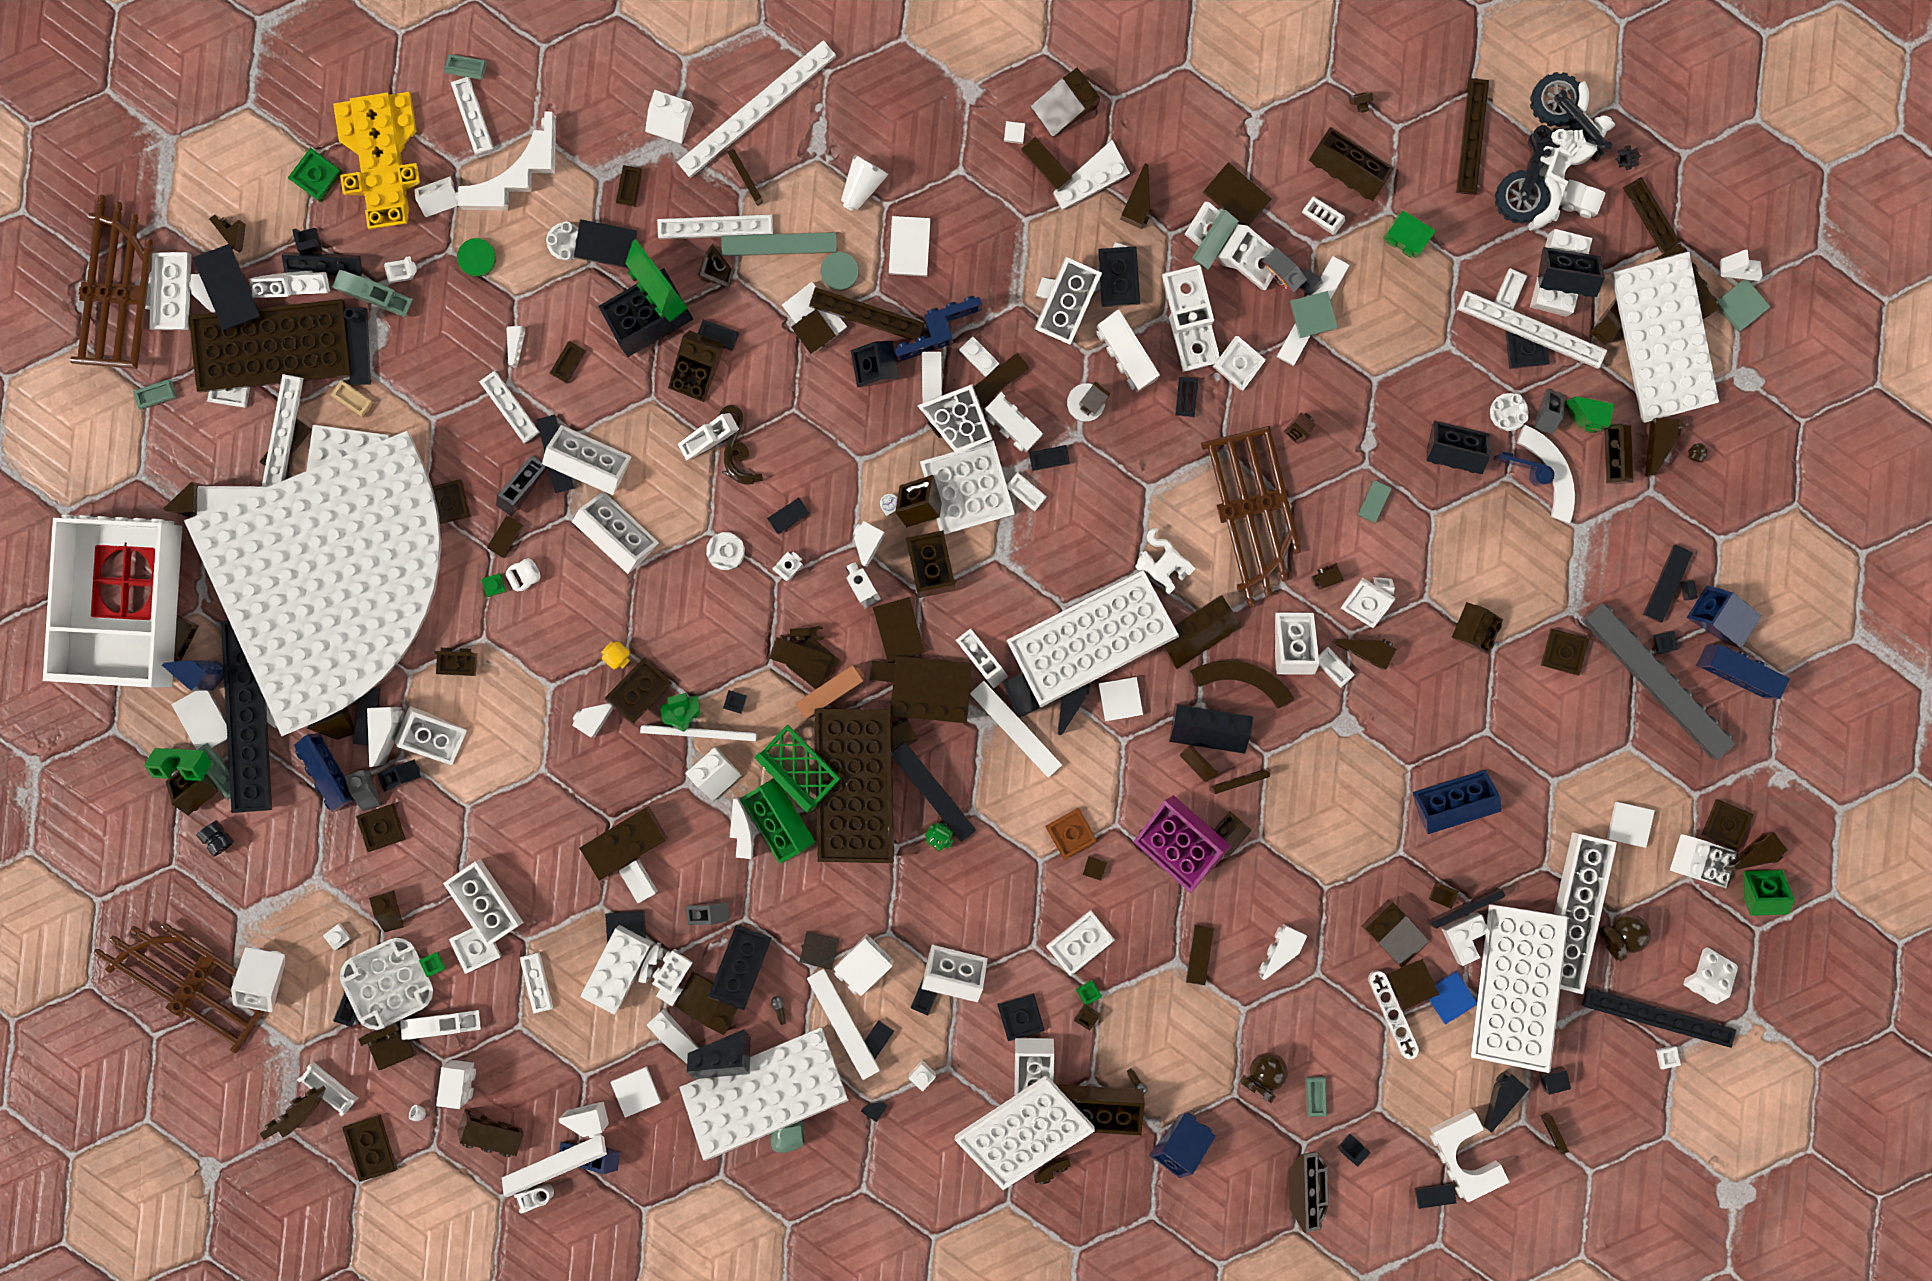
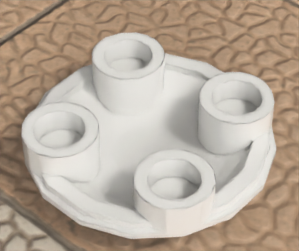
M566 221L551 228L546 237L547 248L553 256L564 261L575 259L574 252L578 227Z
M1502 394L1491 404L1490 417L1494 425L1499 429L1513 431L1522 427L1528 420V406L1519 394Z

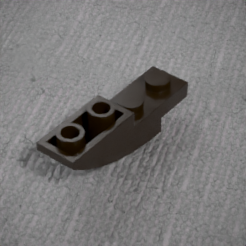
M325 1086L318 1089L313 1087L305 1093L306 1096L303 1098L298 1096L290 1101L291 1106L285 1110L286 1112L279 1117L278 1121L273 1119L264 1125L265 1129L260 1133L262 1139L265 1140L277 1132L284 1138L300 1126L319 1105L326 1090Z

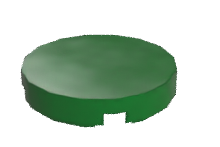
M471 238L459 247L457 262L467 275L479 277L485 276L492 271L496 263V256L493 247L487 241L480 238Z

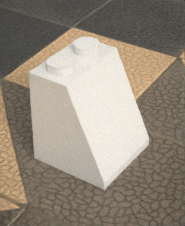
M866 934L835 965L834 970L836 972L834 974L840 981L845 980L849 984L848 988L855 995L858 993L862 996L893 966L894 960Z
M245 947L231 988L233 1005L273 1012L285 966V954L279 951H264L258 947Z

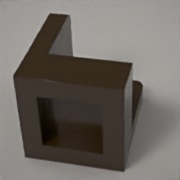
M1435 882L1429 900L1452 909L1459 891Z

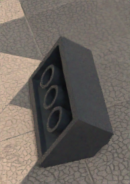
M1175 704L1169 742L1245 754L1251 736L1254 716Z

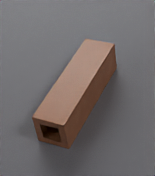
M852 665L795 704L803 717L808 719L814 715V709L826 707L864 682L862 677L865 675L859 666L855 668Z

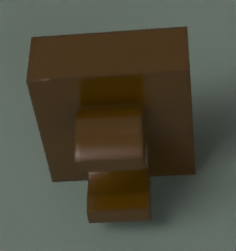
M1368 91L1349 96L1350 104L1357 105V110L1361 113L1369 111L1367 102L1374 100L1372 92Z

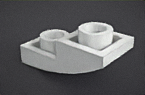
M657 943L648 953L642 965L638 982L646 983L649 978H652L654 967L651 964L656 965L663 958L664 949L661 948V943Z

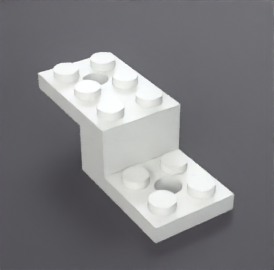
M1204 202L1185 235L1200 246L1207 235L1208 225L1214 224L1220 211L1211 203ZM1237 224L1215 260L1222 266L1237 269L1261 290H1266L1274 277L1264 263L1261 268L1258 267V261L1261 258L1264 259L1274 248L1250 227Z
M1200 265L1162 274L1171 310L1169 319L1183 372L1214 365L1220 356L1212 329L1214 318ZM1188 284L1191 287V292L1188 294L1182 293L1180 286ZM1194 344L1202 346L1203 350L1200 354L1193 352L1192 346Z

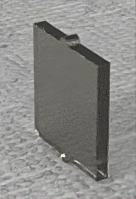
M807 931L804 944L801 945L802 953L799 962L832 970L834 959L838 955L836 951L839 939Z

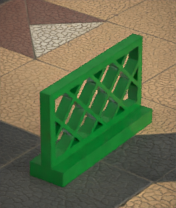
M786 725L764 750L754 757L805 812H812L823 797L841 779L790 725ZM787 731L792 735V744H783V736ZM773 746H780V758H774L769 753ZM783 746H793V758H783ZM796 746H803L806 749V757H796ZM809 759H815L819 763V771H809ZM783 760H793V771H786L783 768ZM796 760H806V771H796ZM796 773H806V785H800L797 782ZM809 773H819V785H810ZM823 773H829L834 778L829 785H823ZM810 787H819V796L815 800L810 796Z

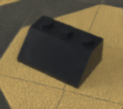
M1543 247L1538 273L1539 288L1548 291H1562L1566 294H1580L1585 297L1598 296L1605 279L1601 256Z
M1434 421L1427 445L1426 461L1483 475L1490 459V434Z

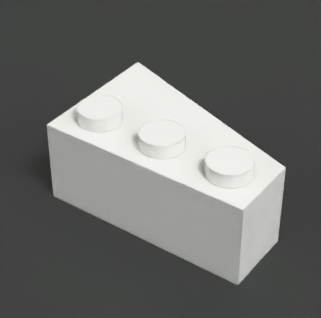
M1000 392L986 407L985 414L987 417L985 419L994 426L996 424L1001 428L999 432L1007 439L1009 437L1015 441L1014 446L1018 450L1028 452L1042 437L1043 433L1027 417H1024L1014 404L1011 405L1004 398L1005 395Z

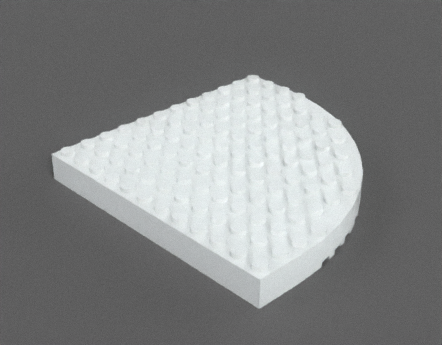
M408 431L184 520L281 736L320 721L346 708L367 694L404 657L428 615L436 591L440 570L442 540L434 490L424 463Z

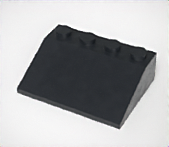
M665 268L661 269L660 272L682 299ZM636 284L598 306L617 343L627 357L694 320L688 308L669 322L665 316L660 317L654 309L657 305L654 304L652 306L645 297L648 293H642Z

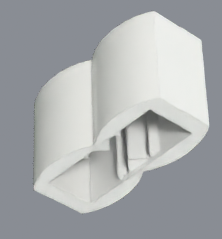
M1569 179L1565 188L1567 195L1564 202L1560 203V206L1565 211L1572 212L1574 210L1579 212L1580 216L1589 219L1598 214L1605 192Z

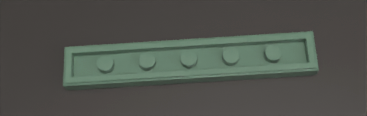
M836 232L721 236L722 256L837 252Z

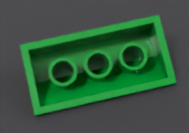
M635 239L632 242L625 263L630 269L627 273L633 281H639L636 285L642 293H648L645 297L652 306L654 304L657 305L654 309L660 317L665 316L670 322L688 307Z
M774 778L740 798L779 864L816 843L791 800Z

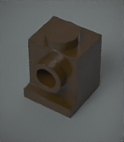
M1337 563L1331 564V569L1328 566L1318 569V574L1311 576L1313 585L1318 587V589H1323L1344 581Z

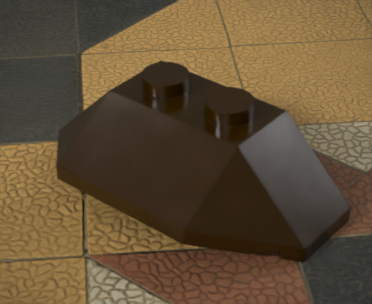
M1314 1151L1301 1154L1288 1170L1289 1207L1304 1233L1321 1230V1223L1329 1206L1328 1167L1320 1157L1319 1152Z

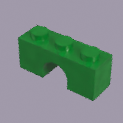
M154 748L144 767L152 778L169 779L172 773L178 769L185 780L202 781L212 762L206 752L202 750Z

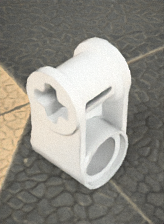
M543 1183L514 1194L520 1206L519 1212L524 1213L545 1205L553 1197L554 1189L550 1184ZM539 1191H544L547 1198L541 1197Z

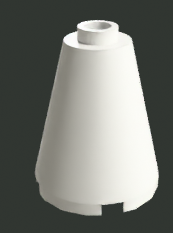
M854 155L841 201L844 202L843 206L850 211L858 210L885 180L888 173L861 157Z

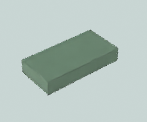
M449 54L444 66V73L482 80L487 62L485 60Z
M170 379L133 391L139 410L177 398L172 380Z
M1373 480L1357 516L1376 523L1392 488Z
M1325 1076L1306 1077V1109L1308 1117L1327 1116Z

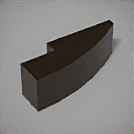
M1616 298L1590 332L1591 335L1604 345L1612 340L1622 326Z

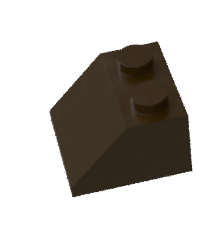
M930 475L899 486L895 513L906 528L940 517L942 502L935 477Z
M178 771L166 780L171 804L188 816L198 810L202 804L213 798L218 792L217 786L207 774L202 781L185 780Z

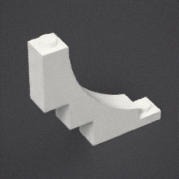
M545 112L544 118L541 120V126L544 131H533L525 151L508 170L480 184L458 186V192L455 194L456 204L462 210L508 211L509 192H532V173L555 174L556 116L554 113Z

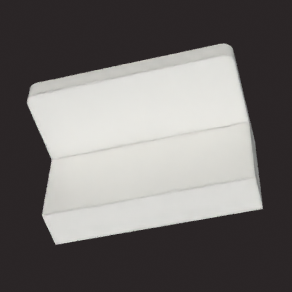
M451 176L415 189V199L425 217L458 206L455 201L456 192Z
M639 859L619 870L637 903L658 892Z

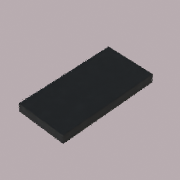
M230 244L192 257L224 331L261 317Z
M736 925L708 998L744 1011L772 937Z

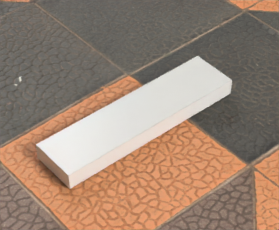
M465 77L451 82L475 155L478 156L493 151L494 147L471 79Z
M493 371L479 381L524 444L540 434L538 428L496 371Z

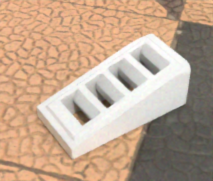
M1314 196L1302 211L1305 216L1332 235H1335L1345 222L1344 215ZM1315 205H1318L1317 209L1312 214L1311 210ZM1323 209L1324 212L1322 213V215L1320 217H1317V215ZM1328 214H1330L1331 216H1330L1329 219L1325 222L1324 219L1326 218V216H1327ZM1337 219L1334 225L1331 226L1330 224L1333 222V220Z
M523 326L507 327L508 364L513 368H517L525 335V328Z

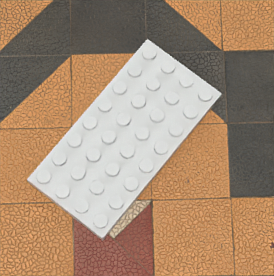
M1684 252L1611 272L1642 422L1645 423L1652 421L1654 418H1663L1718 403L1719 400L1690 253Z
M1143 570L1008 639L1007 642L1040 707H1043L1178 638L1179 635Z
M1489 904L1487 918L1489 933L1485 935L1471 1052L1472 1058L1547 1073L1551 1071L1568 916Z
M822 1028L750 1057V1074L702 1078L679 1087L704 1161L849 1101Z

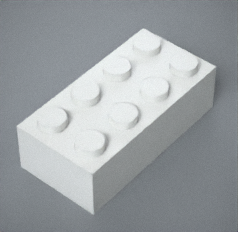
M1554 229L1548 234L1545 247L1589 254L1592 238ZM1537 277L1530 308L1567 317L1574 313L1578 294H1566L1562 291H1548L1539 288Z
M1065 257L1034 329L1071 345L1102 273Z
M619 925L615 928L580 997L615 1015L620 1009L654 942Z

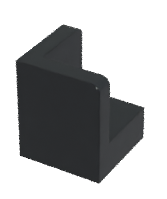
M296 228L292 229L298 252L313 253L322 250L316 228L299 231Z
M1553 1068L1549 1073L1539 1072L1543 1091L1550 1095L1571 1089L1568 1073L1564 1068Z
M1348 1134L1337 1147L1357 1167L1370 1154V1151L1351 1134Z

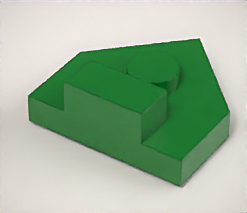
M686 693L667 698L668 703L660 705L663 723L675 726L683 732L689 727L688 724L701 714L697 695L689 698Z

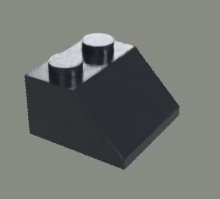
M875 341L851 350L857 388L888 383L899 379L893 341Z
M1023 673L1002 682L1018 718L1039 709V703Z

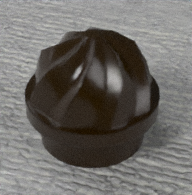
M1701 443L1694 444L1688 450V458L1703 463V460L1707 458L1708 450Z

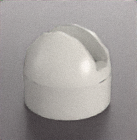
M413 1105L409 1112V1119L413 1121H421L426 1116L425 1109L419 1105Z

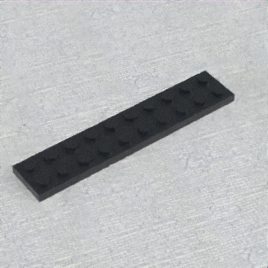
M221 621L231 813L272 810L266 701L230 621Z

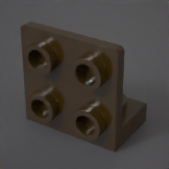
M400 1020L358 1039L361 1046L368 1044L378 1070L385 1069L415 1055L409 1039L402 1040Z

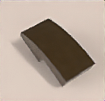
M1065 1155L1054 1159L1040 1168L1034 1174L1035 1183L1047 1184L1054 1179L1053 1171H1066L1068 1167H1071L1069 1156Z

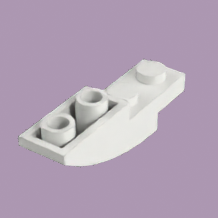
M299 271L249 279L253 298L288 297L292 294L330 292L326 272Z
M479 1010L400 1020L402 1040L481 1030Z

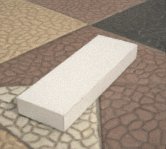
M540 952L520 957L533 1014L553 1009Z

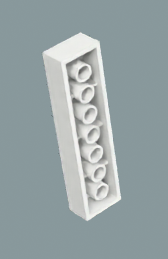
M1572 832L1554 914L1569 917L1560 989L1583 994L1617 843Z

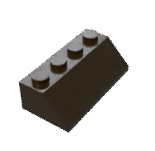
M1329 127L1309 158V161L1315 167L1328 172L1332 178L1339 179L1348 188L1356 190L1362 197L1374 201L1394 169L1331 127Z
M1219 595L1173 625L1179 637L1161 647L1174 667L1178 669L1241 627L1223 595Z

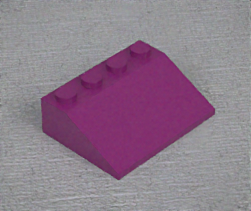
M1174 795L1161 804L1133 841L1190 893L1201 883L1231 847L1230 844Z

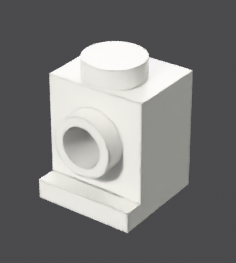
M787 552L776 566L773 567V570L789 582L803 566L800 562L802 558L795 552H792V554ZM786 562L792 563V567L790 569H787L785 567Z

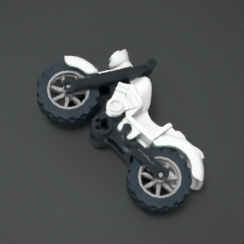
M1554 72L1552 75L1548 74L1537 83L1530 96V108L1534 111V117H1538L1540 119L1539 122L1542 124L1546 123L1550 127L1553 125L1560 127L1565 124L1570 126L1572 130L1553 128L1551 131L1545 125L1538 126L1527 141L1533 153L1527 164L1526 171L1518 170L1517 172L1510 173L1501 181L1495 192V206L1498 207V213L1502 214L1505 220H1510L1512 223L1524 224L1530 221V231L1539 229L1552 221H1557L1560 210H1558L1559 205L1564 202L1567 195L1565 188L1568 181L1564 179L1566 169L1570 165L1583 164L1591 157L1594 162H1597L1608 149L1612 148V143L1607 142L1604 136L1607 131L1615 126V123L1608 116L1596 117L1593 122L1585 113L1590 98L1586 82H1577L1574 76H1568V73L1564 72L1562 74H1559V72ZM1554 87L1555 95L1548 92L1547 89ZM1558 87L1564 88L1560 92L1558 91ZM1567 92L1570 94L1571 99L1567 97ZM1544 94L1551 98V100L1544 102ZM1515 184L1519 185L1517 191L1511 188ZM1508 192L1514 194V198L1508 200ZM1516 201V208L1512 207L1510 203ZM1524 204L1523 210H1519L1520 206Z

